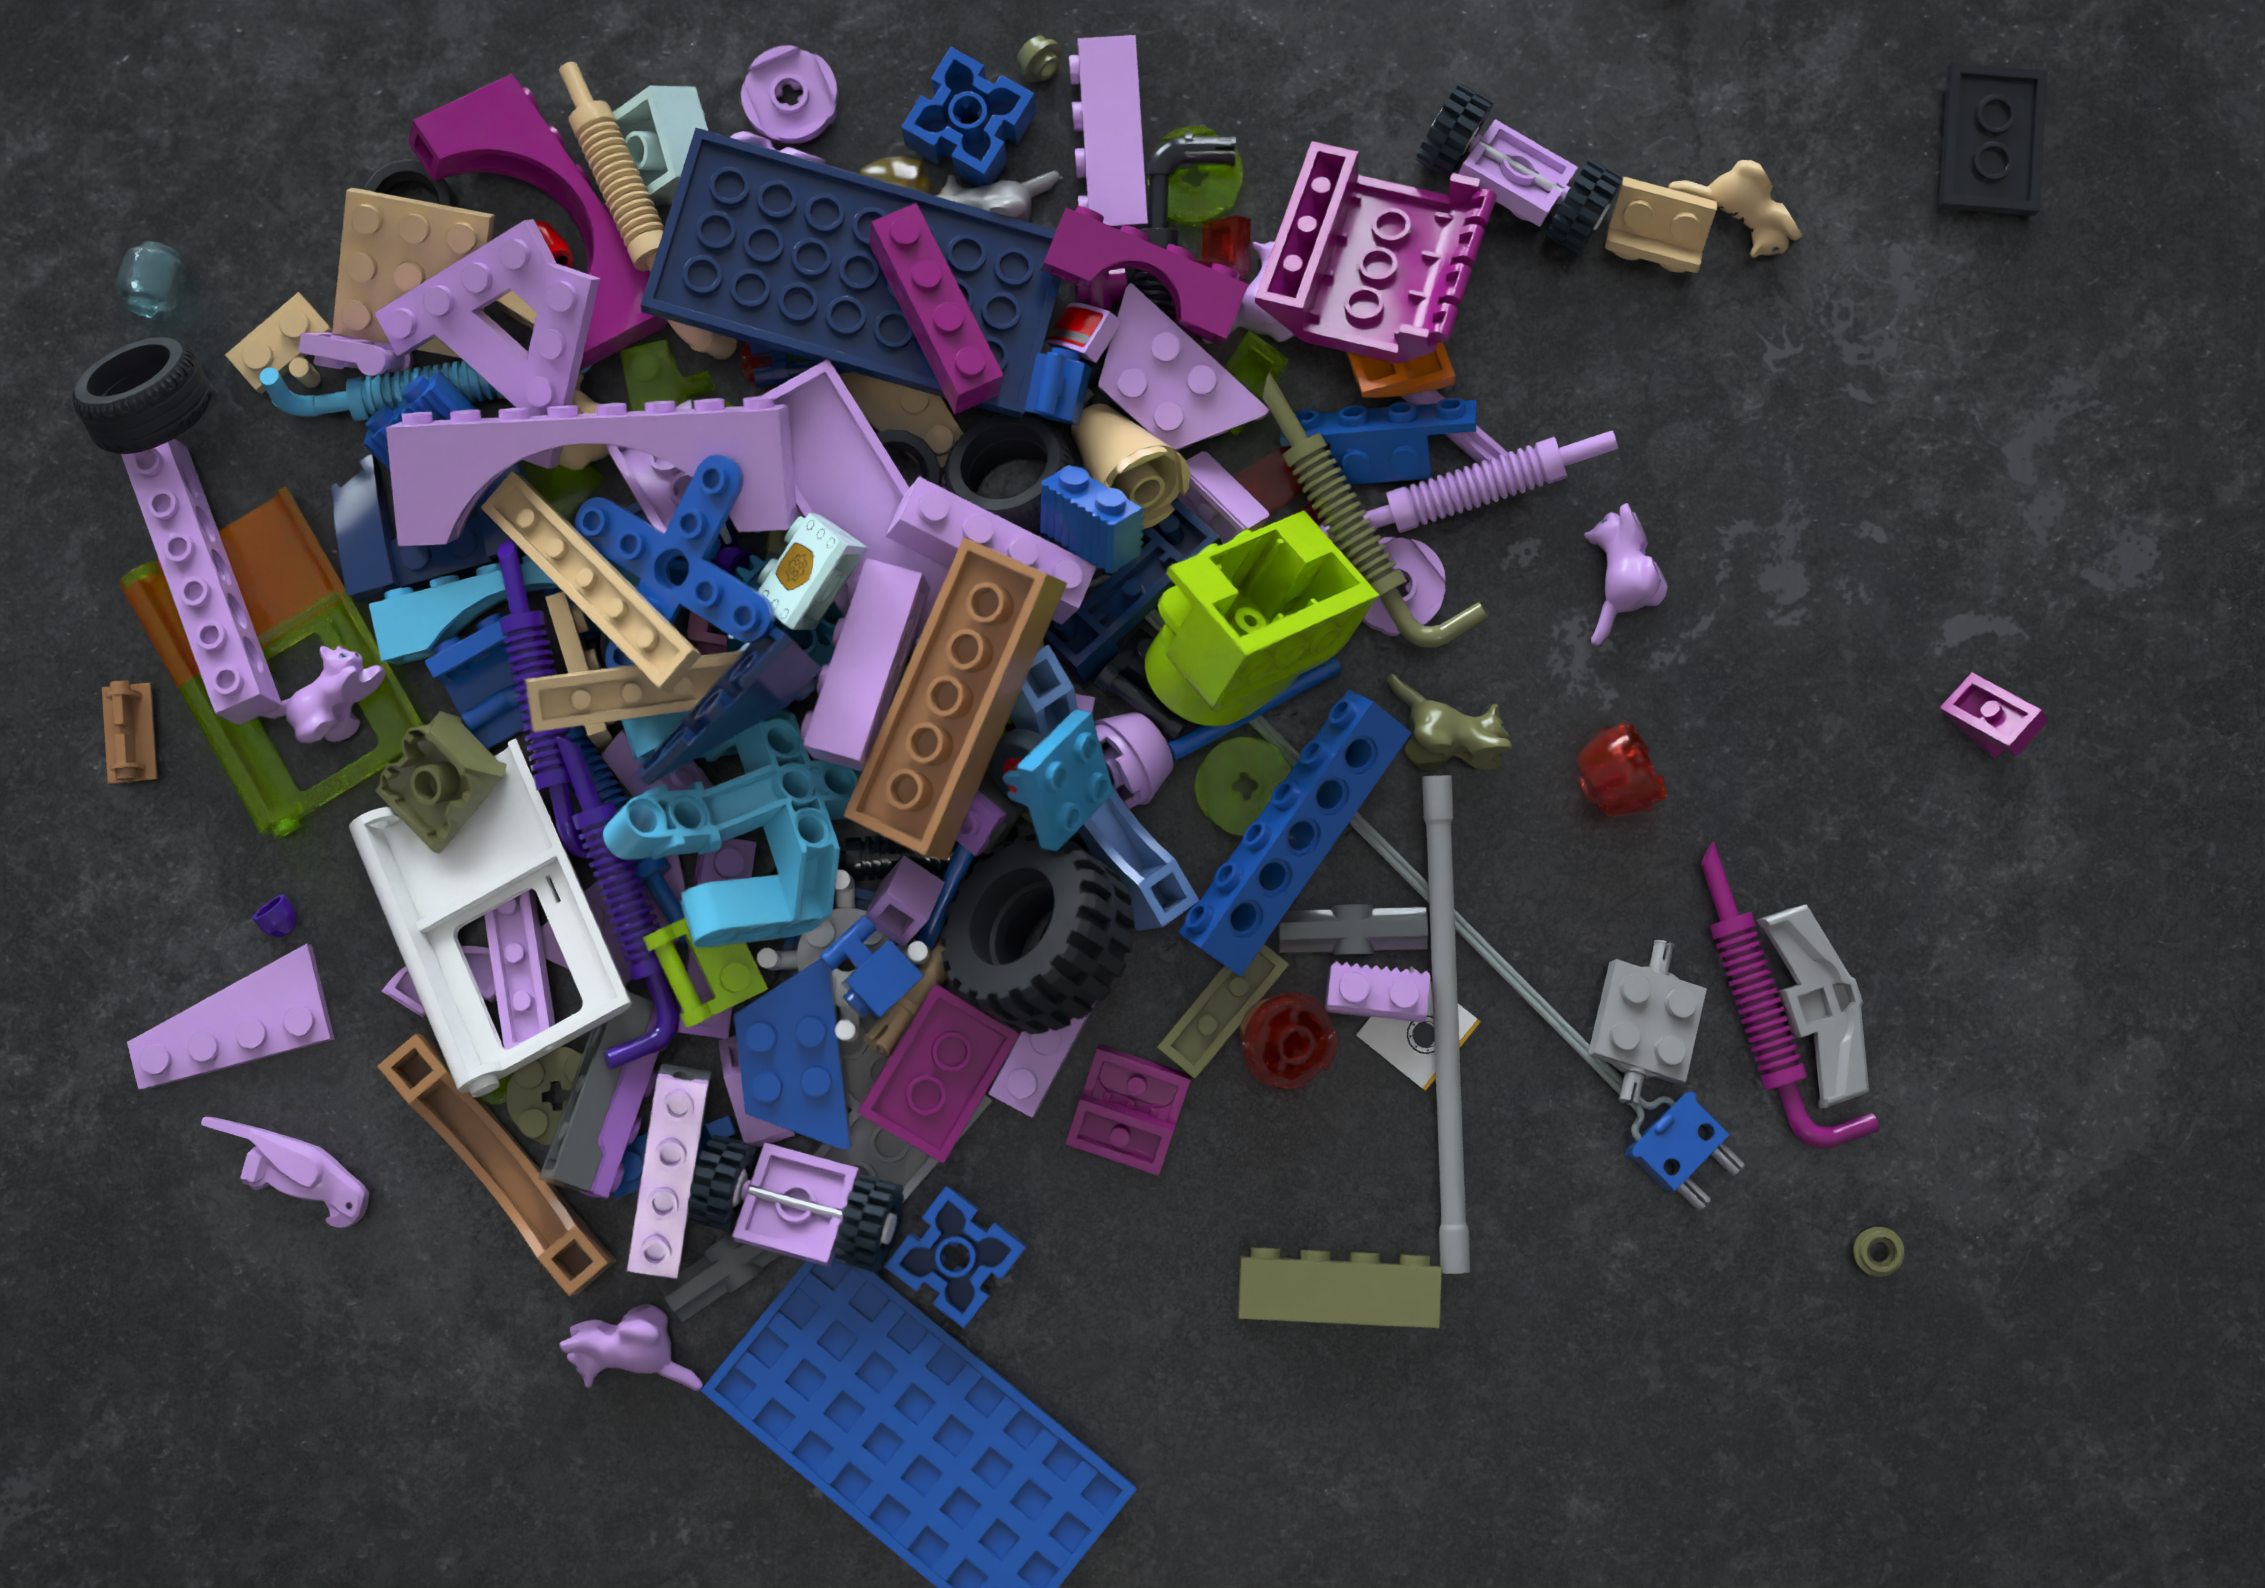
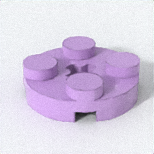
M779 46L759 55L749 67L750 72L745 78V83L742 85L741 90L742 105L751 125L757 132L771 140L773 144L792 145L810 141L824 132L827 126L836 119L839 98L836 80L829 65L815 53L812 55L795 46ZM788 84L791 85L793 90H803V95L798 97V103L793 106H789L787 103L780 104L777 101L783 95L782 87Z
M1384 537L1379 541V544L1385 543L1387 548L1383 550L1384 553L1390 551L1392 556L1388 558L1389 561L1395 560L1397 563L1393 567L1394 570L1400 568L1402 574L1410 581L1405 587L1408 595L1402 598L1414 619L1426 626L1436 616L1442 605L1446 582L1444 567L1436 553L1423 542L1415 539ZM1377 599L1362 621L1372 629L1381 631L1385 635H1399L1400 632L1397 630L1381 599Z

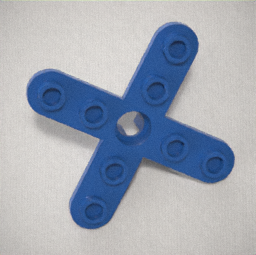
M713 455L700 463L665 533L610 499L594 497L585 501L579 508L575 519L576 530L599 553L639 577L641 581L636 590L672 626L681 609H689L742 642H759L766 638L772 630L775 613L769 599L710 562L711 559L715 558L721 546V541L717 538L743 487L742 470L732 458ZM689 565L688 576L684 583L671 581L668 573L669 568L686 571ZM612 640L610 641L605 654L607 668L636 665Z

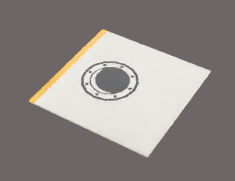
M1411 966L1408 971L1412 973L1415 969ZM1431 981L1426 1021L1414 1022L1370 1017L1356 1034V1036L1425 1091L1436 1079L1433 990ZM1458 1004L1460 1048L1481 1021Z

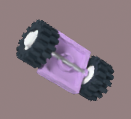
M1459 83L1429 129L1427 137L1417 153L1416 161L1450 179L1452 173H1455L1461 165L1463 158L1470 152L1458 174L1481 179L1480 189L1493 191L1497 196L1496 202L1510 209L1516 217L1530 221L1539 227L1556 203L1561 204L1545 236L1579 255L1592 232L1596 231L1624 178L1594 160L1589 159L1570 189L1568 184L1578 167L1496 119L1484 136L1478 134L1485 124V120L1489 116L1494 102Z
M720 1135L712 1136V1140L707 1142L706 1152L702 1151L699 1157L700 1165L699 1167L696 1166L693 1174L696 1175L695 1181L690 1186L689 1192H692V1195L688 1199V1207H690L688 1217L691 1218V1222L726 1232L734 1230L732 1237L736 1242L822 1266L831 1267L835 1255L838 1263L874 1273L882 1270L884 1261L887 1262L889 1258V1249L893 1248L895 1242L894 1235L895 1232H898L900 1225L898 1220L902 1215L903 1207L901 1205L904 1201V1194H902L904 1189L901 1184L864 1174L861 1175L862 1173L857 1167L764 1143L759 1157L757 1154L758 1148L750 1143Z

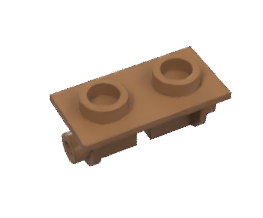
M130 681L110 682V686L102 687L108 784L157 780L152 683L130 684Z

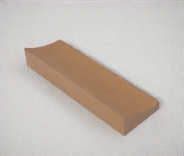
M963 537L845 810L844 817L925 856L942 860L948 859L1067 582Z

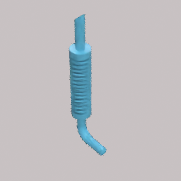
M464 360L461 365L459 361L452 362V367L449 363H444L442 368L439 364L433 365V370L430 366H424L423 371L420 367L414 368L413 372L411 369H405L404 374L401 370L395 371L394 375L392 372H386L385 377L383 374L375 375V378L368 375L365 379L363 376L348 378L346 380V391L317 396H304L292 393L275 368H265L259 376L272 403L278 409L285 413L302 417L350 410L354 421L368 420L382 406L387 405L392 410L404 400L401 396L402 392L417 377L423 375L428 380L438 371L443 372L444 376L450 379L452 385L456 386L459 392L463 393L465 398L470 400L471 403H475L477 398L479 402L485 401L486 396L489 400H494L496 394L499 399L504 398L500 392ZM591 366L580 371L579 374L587 372L591 368Z

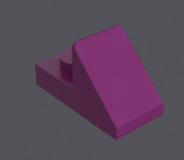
M1971 673L1940 707L1943 714L1994 758L1998 757L2003 750L2017 757L2048 722L2041 709L1974 673Z

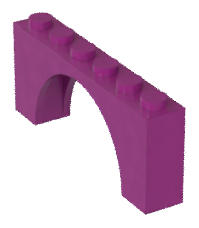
M513 74L505 76L413 120L408 145L434 182L457 174L471 172L498 173L528 182L546 192L572 218L584 243L587 258V274L600 278L579 372L665 327L667 319L641 312V302L650 276L649 271H640L634 267L627 252V247L624 245V240L621 238L617 225L613 221V216L610 214V209L606 203L600 202L591 189V182L584 168L579 164L575 165L565 151L563 139L557 129L546 124L538 112L537 102L533 94L526 87L522 88Z

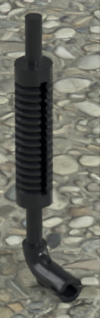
M1185 132V136L1171 138L1157 147L1148 160L1145 176L1150 178L1148 228L1139 229L1150 236L1148 242L1164 249L1167 248L1168 244L1178 246V231L1168 229L1169 178L1174 177L1177 169L1191 170V165L1235 167L1236 136H1192V132ZM1137 270L1139 273L1135 275V279L1139 282L1135 284V287L1176 323L1173 320L1176 318L1174 304L1167 289L1152 275Z

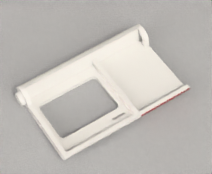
M516 738L508 742L509 746L504 751L494 756L499 762L507 764L504 778L440 854L433 852L391 807H383L366 812L349 824L350 833L456 1087L460 1093L470 1092L472 1097H480L496 1090L500 1086L498 1080L620 1015L632 1005V1001L566 849L559 837L540 790H536L533 773ZM550 878H551V880H552V882H553V884H554V887H555V889H556V891H557V894H558V896H559L561 902H559V899H558V897H557V895H556V892H555V890H554V888H553V885H552V883H551V881H550ZM534 889L582 997L583 1006L574 1015L506 1050L502 1045L461 948L458 932L463 926L528 890Z

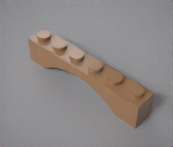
M414 1034L377 1066L406 1102L432 1126L481 1180L516 1225L537 1259L568 1296L582 1292L617 1262L556 1187L539 1179L541 1169L480 1097H472L470 1092L460 1093L442 1051L428 1035Z

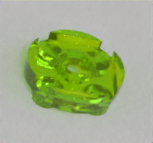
M1186 126L1168 133L1158 146L1171 138L1185 136V132H1192V136H1221L1216 135L1214 130L1207 127ZM1236 148L1235 167L1197 165L1200 172L1207 171L1209 175L1208 178L1201 180V186L1192 187L1190 182H1183L1181 175L1187 174L1188 170L1177 169L1175 171L1174 177L1169 178L1168 220L1179 221L1188 225L1206 224L1219 219L1223 214L1233 209L1241 190L1243 179L1242 162ZM1147 177V187L1149 191L1150 178Z
M1239 736L1221 742L1207 754L1196 774L1195 793L1200 809L1215 824L1221 826V829L1230 834L1243 836L1249 825L1260 816L1271 800L1274 789L1286 779L1292 767L1279 746L1261 738ZM1240 772H1248L1250 779L1257 780L1258 789L1251 792V799H1243L1241 791L1233 790L1232 783L1240 780Z

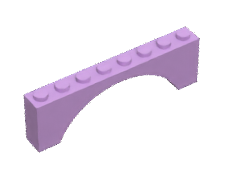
M760 396L744 398V406L725 407L724 399H702L694 401V409H676L675 401H655L645 403V411L627 412L626 403H610L596 405V413L578 414L576 405L548 407V415L529 416V408L498 410L499 418H481L480 410L450 412L451 420H432V412L402 414V422L386 427L398 546L448 544L460 538L475 505L487 489L504 472L519 461L540 451L582 443L609 444L646 452L667 461L692 478L700 463L707 457L722 455L732 458L738 463L743 473L742 490L729 514L738 532L789 530L797 519L789 405H774L773 397Z

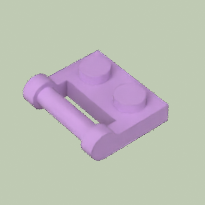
M332 332L301 333L298 353L314 355L315 365L336 369H344V367L359 368L363 374L375 376L383 374L386 370L393 374L395 371L401 370L404 374V370L411 369L414 364L412 352L407 355L397 356L389 343L353 338Z

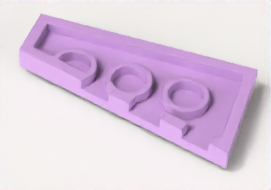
M303 945L128 1041L127 1044L138 1090L158 1087L334 1040L312 945Z

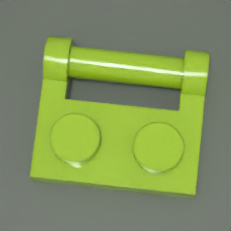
M685 918L643 937L648 951L654 949L684 1013L680 1014V1017L686 1029L768 989L746 943L705 948L695 947ZM684 935L714 997L705 1003H701L672 940Z

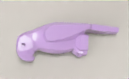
M215 1117L202 1118V1126L247 1138L255 1144L246 1156L240 1177L243 1184L249 1185L254 1190H260L271 1185L279 1192L291 1197L309 1201H324L330 1212V1217L325 1218L326 1222L337 1228L350 1227L359 1222L365 1215L369 1200L368 1190L363 1183L350 1174L333 1156L321 1147L246 1124Z

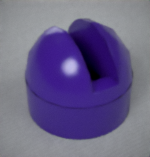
M725 547L717 552L716 556L718 558L715 565L735 577L737 567L749 570V557L752 554L736 547Z
M279 895L264 904L253 915L252 920L265 934L279 938L294 930L297 913L286 896Z

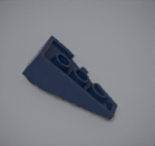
M773 625L766 638L759 642L751 643L634 773L646 786H649L786 708L794 699L797 702H801L818 684L819 680L815 676L822 668L792 639Z

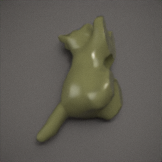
M1388 675L1387 682L1394 695L1411 708L1407 725L1408 730L1412 733L1409 736L1404 751L1413 765L1422 770H1436L1446 763L1449 758L1456 756L1478 769L1485 770L1501 767L1502 758L1499 754L1509 752L1512 749V744L1508 740L1509 734L1505 730L1503 721L1499 716L1498 704H1493L1487 713L1481 716L1472 717L1464 715L1447 704L1426 700L1397 675Z

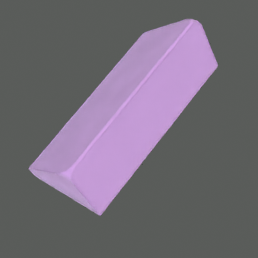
M1204 451L1186 460L1191 472L1189 489L1185 496L1179 492L1176 498L1216 532L1223 544L1230 542L1244 530L1249 529L1253 532L1264 525L1269 512L1210 454Z

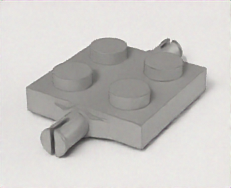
M1664 940L1654 941L1650 964L1647 967H1639L1618 959L1609 962L1588 1056L1609 1062L1619 1071L1625 1073L1618 1101L1621 1103L1626 1102L1627 1105H1639L1643 1081L1646 1078H1658L1677 1085L1685 1083L1687 1080L1707 988L1679 980L1672 973L1668 972L1675 945Z

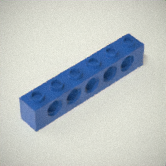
M1348 689L1342 699L1333 705L1328 719L1314 739L1304 746L1300 759L1286 779L1276 786L1271 800L1260 816L1246 829L1243 840L1229 860L1218 869L1213 883L1199 903L1189 910L1186 920L1178 933L1241 977L1412 732L1376 703ZM1351 744L1349 751L1346 753L1348 746ZM1323 784L1321 791L1317 794L1318 789ZM1295 825L1293 831L1289 834L1290 829ZM1266 866L1265 871L1260 875L1262 869ZM1238 906L1234 915L1231 916L1233 910Z

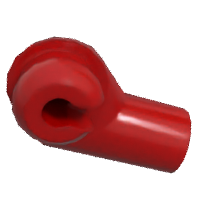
M535 221L556 263L572 268L574 259L567 242L548 222Z

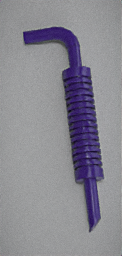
M508 539L499 546L497 554L511 616L502 618L499 622L502 635L508 636V638L503 640L504 645H510L506 649V654L512 655L508 659V664L514 665V667L510 668V673L516 674V677L512 678L513 684H518L514 691L516 694L521 695L516 700L517 703L523 704V706L518 708L519 713H525L520 718L522 723H527L526 726L522 727L523 732H529V735L525 736V741L531 742V745L527 746L528 752H533V755L529 756V760L536 763L531 766V769L538 772V774L533 775L537 791L549 789L557 831L564 847L571 855L585 859V854L590 851L588 848L583 849L582 844L586 843L585 838L579 839L578 835L582 834L580 829L576 830L571 817L575 815L569 789L572 781L555 738L561 737L572 742L571 737H566L570 730L566 727L533 732L531 726L525 679L555 676L557 671L556 669H551L555 662L553 659L548 658L553 655V652L546 649L551 646L550 640L544 639L549 636L547 630H542V628L547 626L544 612L530 611L516 543L512 539Z
M555 737L583 811L571 817L576 830L581 829L583 832L578 835L580 840L585 838L586 843L582 844L583 849L588 848L590 851L585 854L586 858L592 857L593 859L589 866L590 868L596 867L597 871L592 872L594 877L599 876L600 878L596 882L597 887L603 886V890L599 891L601 896L606 895L607 899L603 900L604 905H610V908L606 911L608 915L613 914L614 918L609 920L611 924H617V927L613 930L615 934L620 933L621 935L617 938L618 943H624V946L620 947L621 952L627 951L628 955L624 956L625 962H631L627 966L632 980L645 978L657 1010L656 1025L646 1035L603 1052L605 1062L609 1069L612 1070L649 1054L656 1053L667 1046L677 1030L679 1021L678 1009L654 949L648 951L643 937L656 932L661 927L659 923H653L657 916L655 913L650 914L649 912L654 908L652 904H646L650 897L649 895L643 896L642 892L647 889L645 885H639L643 878L642 876L636 877L635 873L640 871L638 867L633 868L632 866L636 860L622 859L614 855L604 842V828L618 813L615 803L612 801L601 804L581 748L566 739Z

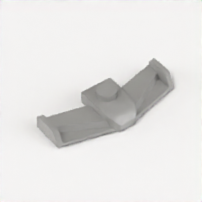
M1807 904L1758 919V924L1767 933L1797 985L1779 990L1778 992L1782 1000V1006L1785 1009V1015L1788 1017V1024L1791 1026V1033L1794 1035V1038L1814 1033L1820 1099L1818 1100L1819 1109L1828 1108L1869 1093L1861 1012L1863 1000L1856 979L1849 975Z

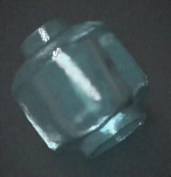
M144 241L141 246L132 247L125 253L115 282V288L117 293L127 301L126 307L128 310L140 316L154 317L156 312H169L177 306L187 277L186 267L179 260L180 254L177 251L161 243Z

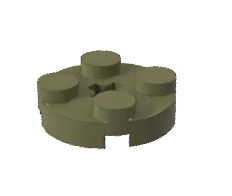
M559 1047L513 1073L507 1086V1108L511 1119L525 1136L541 1144L551 1145L563 1110L554 1111L552 1103L543 1102L542 1094L543 1092L550 1091L551 1082L560 1081L562 1089L570 1090L583 1054L572 1048ZM563 1101V1105H562L563 1109H564V1106H565L566 1101Z

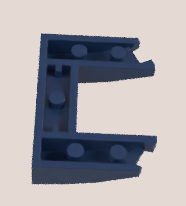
M373 454L367 455L359 461L364 469L343 487L337 483L331 486L334 524L346 593L353 600L363 603L384 597L385 592L404 587L417 588L428 585L431 580L439 577L460 576L474 572L479 567L499 563L498 548L504 541L511 538L481 509V506L512 470L523 476L527 481L528 479L524 461L521 460L504 472L483 494L476 504L478 516L467 519L460 538L448 544L398 546L397 539L394 538L377 458ZM516 544L518 556L521 559L527 554Z
M1177 498L1171 503L1175 510L1167 518L1150 528L1142 529L1141 532L1144 535L1141 540L1146 545L1142 548L1143 551L1139 557L1127 563L1081 603L1080 608L1062 625L1051 620L1043 638L1044 646L1049 645L1056 658L1082 683H1087L1120 652L1117 642L1158 606L1160 598L1165 591L1176 586L1166 574L1170 566L1198 555L1205 547L1216 543L1218 546L1223 544L1220 536Z

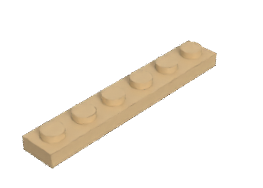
M512 470L481 506V509L658 688L670 693L701 657V654L523 476Z

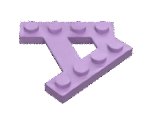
M534 219L524 220L376 311L375 315L397 356L407 355L435 337H438L516 408H529V416L548 415V407L572 405L600 278L557 264ZM511 291L517 294L537 312L529 350L527 351L481 309ZM562 446L540 451L523 460L547 469L555 468L558 466Z

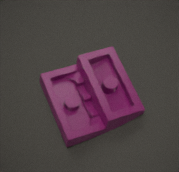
M1099 1044L1065 1145L1159 1176L1192 1077L1188 1073Z

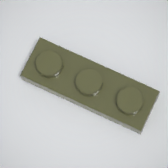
M1264 944L1241 977L1224 966L1157 1048L1191 1077L1196 1079L1289 964Z

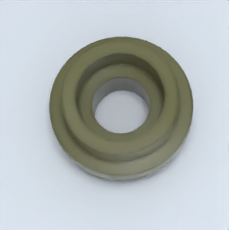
M1044 36L1033 37L1023 45L1017 55L1016 62L1020 67L1021 75L1028 82L1049 79L1060 66L1062 48L1053 39H1046Z
M1871 1227L1864 1230L1857 1237L1853 1247V1255L1856 1264L1863 1272L1875 1277H1885L1893 1274L1901 1266L1904 1259V1246L1899 1236L1892 1230L1885 1227ZM1876 1242L1882 1243L1886 1249V1254L1880 1261H1875L1870 1256V1247Z

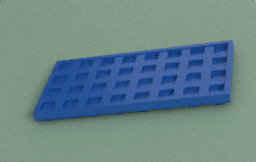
M835 1255L831 1267L805 1261L701 1389L704 1395L937 1588H1058L1137 1490L1134 1484L878 1273L838 1263Z

